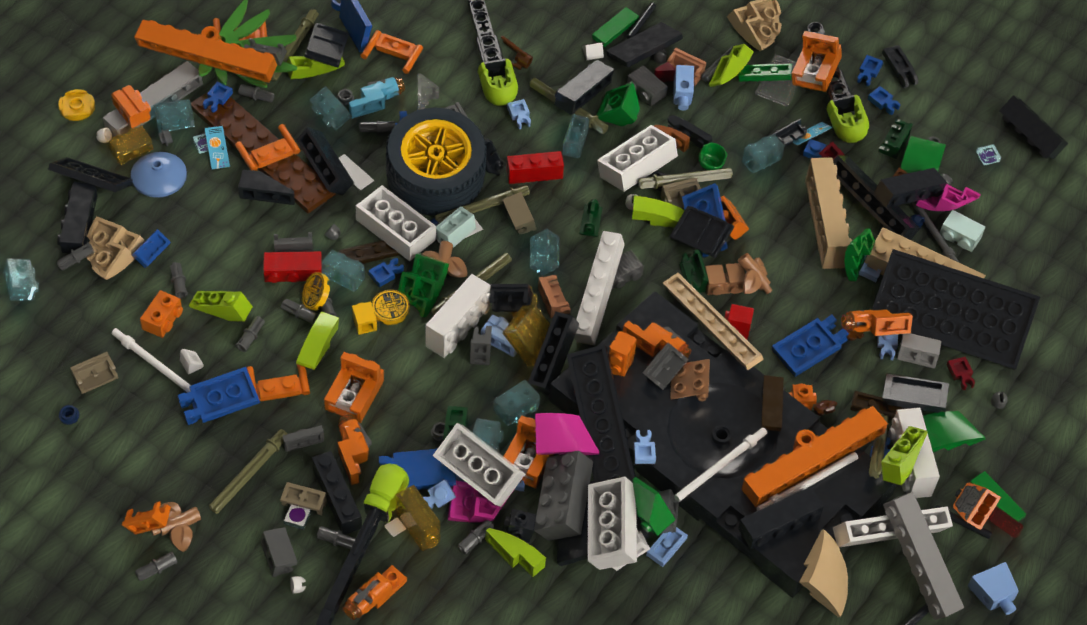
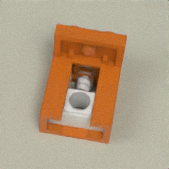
M804 31L802 35L803 49L792 71V85L826 92L842 57L838 37Z
M343 352L341 356V370L324 398L325 410L348 419H356L361 423L384 382V370L374 361L362 359L356 354Z
M521 415L518 420L517 433L504 457L525 473L522 480L526 485L537 488L544 475L547 458L554 456V454L538 455L536 453L535 420Z

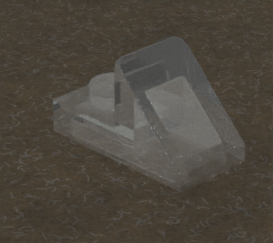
M418 74V110L424 109L425 105H429V99H439V87L422 74Z

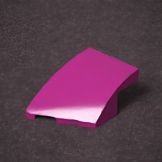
M946 184L940 196L918 200L916 206L932 211H950L978 199L981 194L968 187H965L962 192Z
M563 413L535 414L536 453L538 455L557 453L561 455L574 451H580L584 455L599 454L598 448L579 415Z
M456 480L457 486L453 485L451 487L456 498L449 502L448 520L460 522L493 521L503 505L500 507L493 504L468 483Z

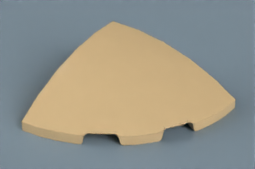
M755 0L749 2L744 7L734 9L727 16L736 31L759 51L768 48L775 42V38L780 33L782 23L779 22L781 10L777 0Z
M96 216L87 235L95 253L87 256V259L91 262L92 269L100 277L108 280L125 269L135 259L132 254L145 240L140 235L127 231L121 225Z
M821 530L804 563L807 568L799 583L810 591L809 594L837 617H841L848 595L847 568L835 540L825 530Z

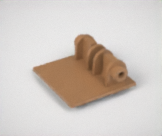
M710 359L685 363L671 380L670 399L696 396L699 401H705L709 393Z

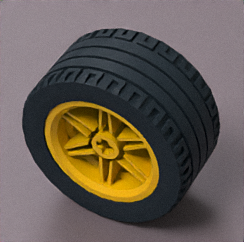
M424 108L403 117L391 130L386 145V177L391 192L417 212L433 216L473 202L483 187L487 151L481 130L465 115L446 108Z

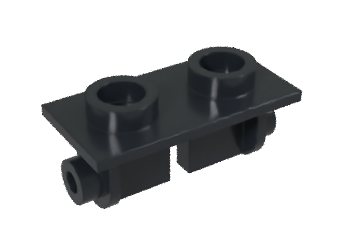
M801 119L789 123L780 130H776L772 135L771 146L776 145L777 148H784L793 143V139L796 141L806 136L807 129L801 126Z
M485 139L487 151L485 170L488 173L499 176L498 170L503 168V161L496 152L497 150L493 142Z

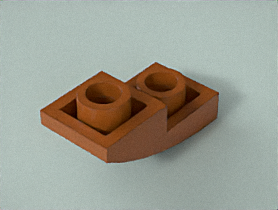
M654 125L657 129L676 139L677 149L682 152L688 149L689 136L670 127Z

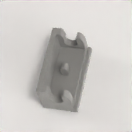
M911 333L903 334L897 359L935 368L940 354L941 341Z

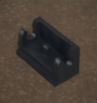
M491 284L490 303H492V311L530 312L533 293L529 284Z

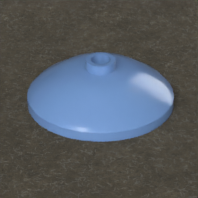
M153 152L141 157L133 165L131 170L132 184L138 192L149 197L169 196L177 192L184 185L187 178L186 166L174 154Z

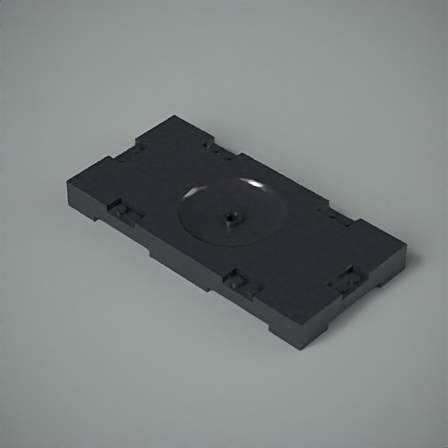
M654 291L616 325V330L598 346L605 344L609 355L610 345L615 340L618 332H623V326L627 321L638 325L643 331L651 323H656L662 328L669 327L686 342V348L682 353L689 359L686 363L710 359L709 393L705 401H699L696 396L670 399L671 381L663 390L643 374L644 370L659 352L652 357L636 346L634 361L625 377L613 374L632 462L638 468L637 472L660 491L671 489L675 495L743 443V439L748 435H753L761 429L764 374L755 367L747 370L727 349H723L698 329L699 324ZM567 368L550 384L549 401L565 414L580 416L570 368ZM783 390L781 431L766 430L767 434L757 441V445L752 449L744 451L679 502V506L697 521L702 519L761 567L762 574L793 598L804 587L799 583L807 568L804 563L821 530H825L836 542L833 527L846 521L870 518L893 495L897 484L884 481L882 471L879 478L870 477L871 456L859 448L853 451L858 455L857 460L810 486L824 505L821 517L817 521H809L798 530L792 529L781 538H773L761 547L756 546L750 549L738 530L740 519L757 512V507L754 506L742 491L745 476L751 472L756 473L767 463L775 462L781 455L793 452L794 442L799 431L806 429L812 431L816 436H821L827 430L819 422V416ZM637 430H640L642 437L647 436V430L651 431L650 442H655V464H635L634 442H637L635 438Z

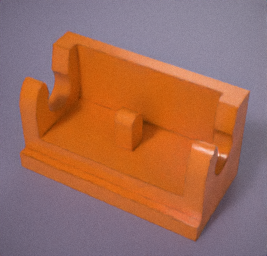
M159 501L154 504L153 510L139 511L134 517H132L133 509H129L125 520L122 522V526L134 534L164 528L167 525L171 507L166 504L159 508L161 505Z

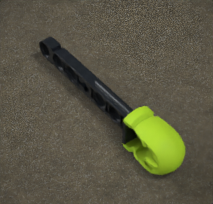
M467 0L477 34L476 43L482 61L478 67V74L484 95L494 105H507V103L512 102L516 98L518 92V84L512 63L509 59H503L497 35H494L485 1ZM476 6L482 7L481 9H474ZM479 18H484L485 20H484V21H478L477 19H479ZM485 42H491L492 44H491V45H485L484 43H485ZM488 54H495L496 56H495V57H488L487 55H488Z
M813 22L808 25V32H811L813 29H819L820 31L816 33L825 35L822 24ZM837 66L833 77L838 78V80L831 81L827 89L830 99L827 105V112L837 137L844 142L855 143L867 135L869 120L858 95H851L844 74ZM836 90L843 91L841 94L834 93Z
M385 464L381 465L377 470L370 487V494H367L364 500L367 516L318 617L316 625L332 624L334 616L338 612L379 522L389 523L392 511L400 503L405 489L409 485V477L400 466Z

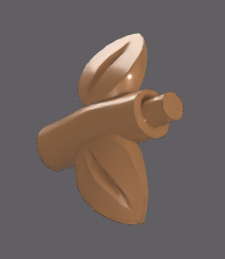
M441 241L438 253L435 251H425L422 253V255L449 263L447 273L450 276L456 278L467 277V268L463 260L459 257H451L452 243Z
M748 253L742 255L738 262L746 270L743 283L744 294H751L758 289L764 290L766 294H769L772 288L769 286L770 281L766 277L768 273L760 257L753 260Z
M176 502L164 503L159 508L166 504L171 507L167 525L164 528L151 530L153 536L157 534L163 536L170 533V540L174 546L180 551L185 552L193 538V531L190 525L201 520L200 513L197 507L182 513L179 504Z

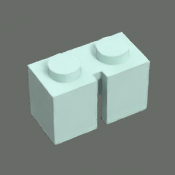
M952 210L943 223L940 234L944 239L953 243L956 241L958 242L957 245L972 252L982 238L985 226Z

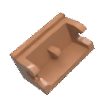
M678 48L674 49V52L667 60L675 69L676 65L694 66V86L699 82L702 77L701 74L706 68L705 61Z
M556 275L539 277L538 290L550 318H553L555 311L564 314L571 312L569 303L566 302L559 282L556 280L558 279Z

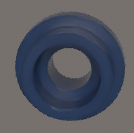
M72 405L64 406L59 412L60 421L67 425L77 422L80 416L78 409Z

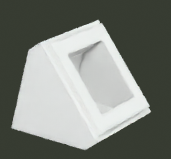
M602 43L582 46L586 60L604 58Z
M186 349L180 351V362L188 374L204 367L196 352Z

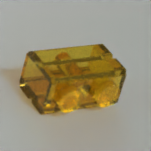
M143 126L131 128L128 132L116 135L109 140L111 153L120 165L153 150L152 139L146 133Z

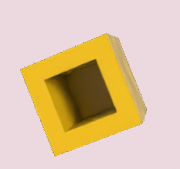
M371 301L353 305L352 316L358 335L377 331V319Z

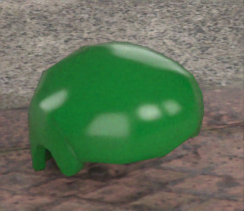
M711 142L705 144L699 153L700 165L705 170L722 169L727 158L724 147L718 143Z

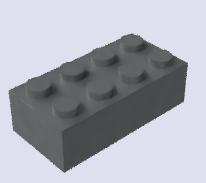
M580 451L547 458L534 531L548 541L581 535L593 461Z

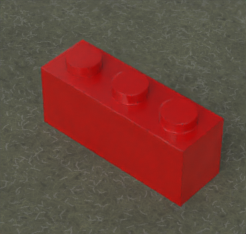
M561 151L507 156L506 171L509 184L563 179L564 162Z
M321 251L264 252L265 282L307 281L313 273H322Z

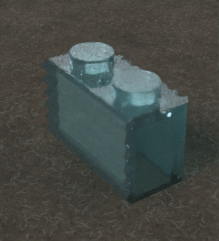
M572 115L563 141V155L580 158L588 134L589 118Z

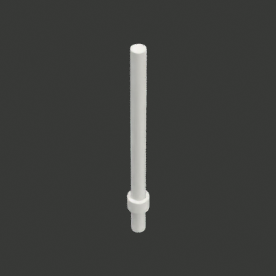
M117 328L112 331L111 334L120 340L125 348L133 350L183 390L190 392L189 386L191 385L136 344L131 336H126Z
M762 427L753 435H748L743 439V443L675 494V499L680 502L744 451L752 449L757 445V441L767 434L766 429Z
M853 452L783 493L771 496L767 502L757 507V511L812 486L858 459L857 453Z

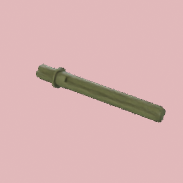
M310 10L306 17L302 18L301 24L294 34L296 35V40L285 48L287 53L284 57V62H287L289 56L294 55L308 31L314 27V22L319 16L317 10ZM274 72L271 81H277L282 72Z
M533 78L530 81V87L555 103L556 91L537 78ZM582 108L573 114L586 123L590 129L594 128L601 134L608 130V125L599 120L597 115L593 116Z
M731 168L663 176L652 175V177L640 178L638 185L640 189H657L663 185L696 177L698 182L732 178L733 172Z
M527 185L516 189L511 187L508 191L462 207L473 214L502 204V199L522 192L523 196L529 195L530 190ZM458 208L435 215L434 218L440 224Z
M508 253L503 254L478 273L476 277L486 281L510 263L512 258ZM455 292L447 297H443L441 299L442 302L432 308V313L435 315Z
M881 414V416H882V417L886 420V422L888 423L889 417H888V416H884L883 414ZM889 423L885 433L874 439L869 475L870 477L874 476L875 479L879 478L882 471L881 461L884 457L886 435L890 429Z
M280 429L271 439H267L266 445L209 505L210 510L216 514L219 513L275 452L280 450L279 447L283 444V435L288 433Z

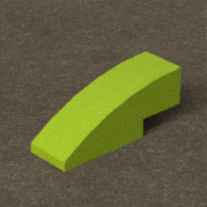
M746 44L733 46L730 55L721 57L709 86L722 85L734 78L746 66L754 51Z
M289 56L287 63L297 66L296 71L288 72L290 79H301L325 74L345 65L343 57L341 58L339 68L304 56Z
M634 196L632 219L650 221L652 226L675 228L685 210L661 200Z
M324 312L319 314L303 344L296 364L315 370L330 347V340L338 330L339 317Z
M492 528L486 530L485 540L512 568L519 563L532 577L545 568L546 557L527 542L500 530Z

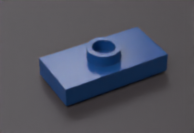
M157 229L132 256L144 268H147L171 242Z

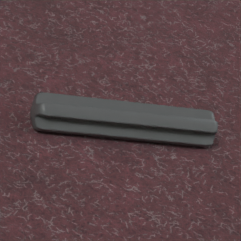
M730 47L722 56L730 55L733 47ZM721 57L701 74L702 80L709 82L712 79Z

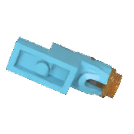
M391 77L369 82L367 86L360 88L361 99L349 102L351 118L385 109V100L400 95L405 91L402 78Z

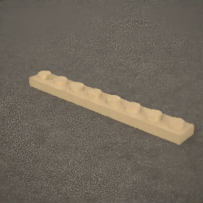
M679 273L663 282L665 289L747 370L764 360L762 354Z

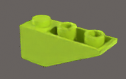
M197 291L189 304L190 308L228 321H245L253 307L242 292Z
M908 426L881 461L884 481L902 485L912 472L927 436V430Z

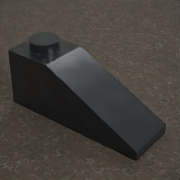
M255 170L242 171L238 186L241 199L295 205V194L292 189L262 172Z

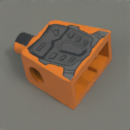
M967 483L963 489H959L956 492V501L953 504V508L966 522L981 530L1001 497L985 487Z

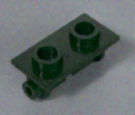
M591 199L588 205H584L580 235L598 237L603 207L599 206L596 199Z

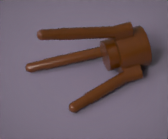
M501 36L503 42L517 52L515 57L517 63H512V66L519 70L522 67L527 69L532 63L533 56L521 50L506 37Z

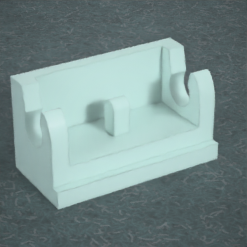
M460 206L436 226L439 242L443 240L448 241L455 247L476 229L474 214Z

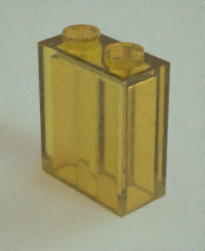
M536 305L522 306L502 334L527 366H534L550 323Z
M414 485L396 494V513L422 551L434 548L440 542V520Z

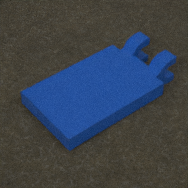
M332 0V8L340 12L339 17L358 51L363 52L368 44L372 24L359 1L341 0L340 3H337L336 0Z
M715 183L682 196L684 209L687 206H692L725 220L719 189ZM726 242L720 251L728 249ZM702 253L704 258L709 256L707 254Z
M830 315L822 322L817 318L774 344L772 351L796 377L841 349V344L848 340L846 336L849 333L845 328L834 335L830 332V330L836 327L834 323L837 319L833 315Z
M246 367L189 386L190 392L178 395L181 408H185L191 405V403L194 407L193 410L184 411L188 425L197 422L200 418L205 423L260 403Z
M437 449L393 453L394 458L379 456L380 466L396 464L405 470L409 477V485L405 491L430 489L443 480H447L450 487H453V485L457 486L456 474L433 456Z

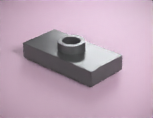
M322 425L309 429H300L295 433L283 435L285 452L324 442Z

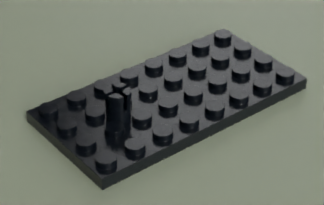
M892 249L872 310L887 309L891 314L911 313L913 316L911 334L940 340L941 346L1016 370L1040 296Z

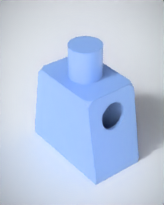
M676 65L673 80V104L678 105V109L684 111L689 108L693 98L694 66Z
M1006 562L972 576L968 587L988 610L1001 607L1006 615L1016 610L1012 601L1018 594V588Z

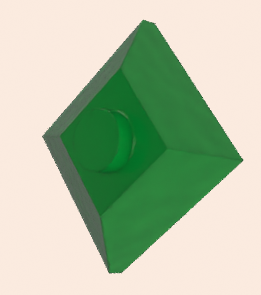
M631 82L607 91L597 113L598 119L618 126L634 123L640 110L635 85Z
M635 477L632 480L637 514L642 521L640 524L646 532L649 533L651 531L658 536L676 519L659 492Z

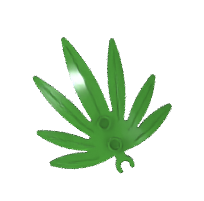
M243 0L221 29L219 34L222 41L229 44L235 43L243 48L245 44L250 46L249 39L240 41L239 39L255 32L270 15V10L267 9L237 28L244 18L248 5V0ZM296 35L253 39L256 44L278 47V43L286 46L294 42ZM283 61L281 66L277 65L274 72L296 71L297 66ZM200 64L199 76L207 75L212 70V67ZM215 68L218 80L221 84L226 85L227 71ZM236 74L250 84L267 88V84L264 81Z

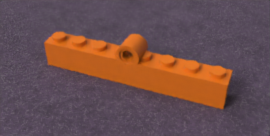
M142 20L134 37L140 47L270 83L277 67L275 57L268 52L261 53L253 48H243L235 43H225L222 41L218 29L213 26L205 27L201 34L197 35L185 29H175L171 25L158 24L153 20Z
M872 406L868 409L860 410L852 418L844 419L840 425L830 427L821 436H816L810 430H801L796 435L793 452L787 455L783 454L775 462L765 464L756 473L751 472L746 475L742 491L754 506L758 507L767 502L771 496L781 494L883 435L888 423Z

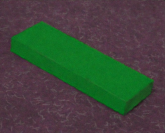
M625 7L592 34V39L606 47L637 22L639 15Z
M793 63L746 65L739 72V82L792 80Z
M985 471L970 481V483L985 487L1001 497L994 511L1010 528L1025 518L1026 513Z

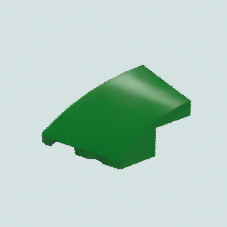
M910 136L901 169L907 173L935 168L939 172L946 144Z
M866 228L846 249L844 262L849 281L857 280L867 255L871 254L875 244L870 228Z
M416 254L412 272H402L398 290L407 297L411 306H415L420 312L419 315L421 317H427L440 294L449 263L422 254Z
M944 411L923 416L933 452L943 448L949 451L965 443L971 446L985 440V436L959 411Z

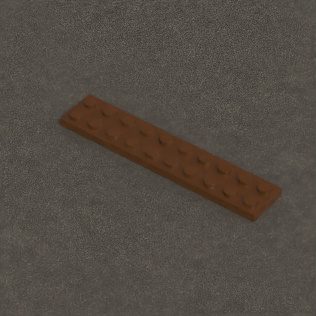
M207 93L190 103V109L210 127L223 126L225 140L236 150L235 144L239 141L242 142L250 155L251 151L279 140L231 97L224 105L218 104V108L214 113L211 111L212 105H209L206 109L203 107L204 100L208 98ZM295 154L258 168L262 173L292 189L295 194V203L308 214L336 194L329 192L317 172Z

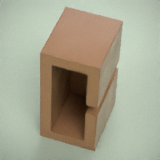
M739 263L726 264L727 273H724L722 265L705 266L709 279L707 295L738 294L744 292V268Z

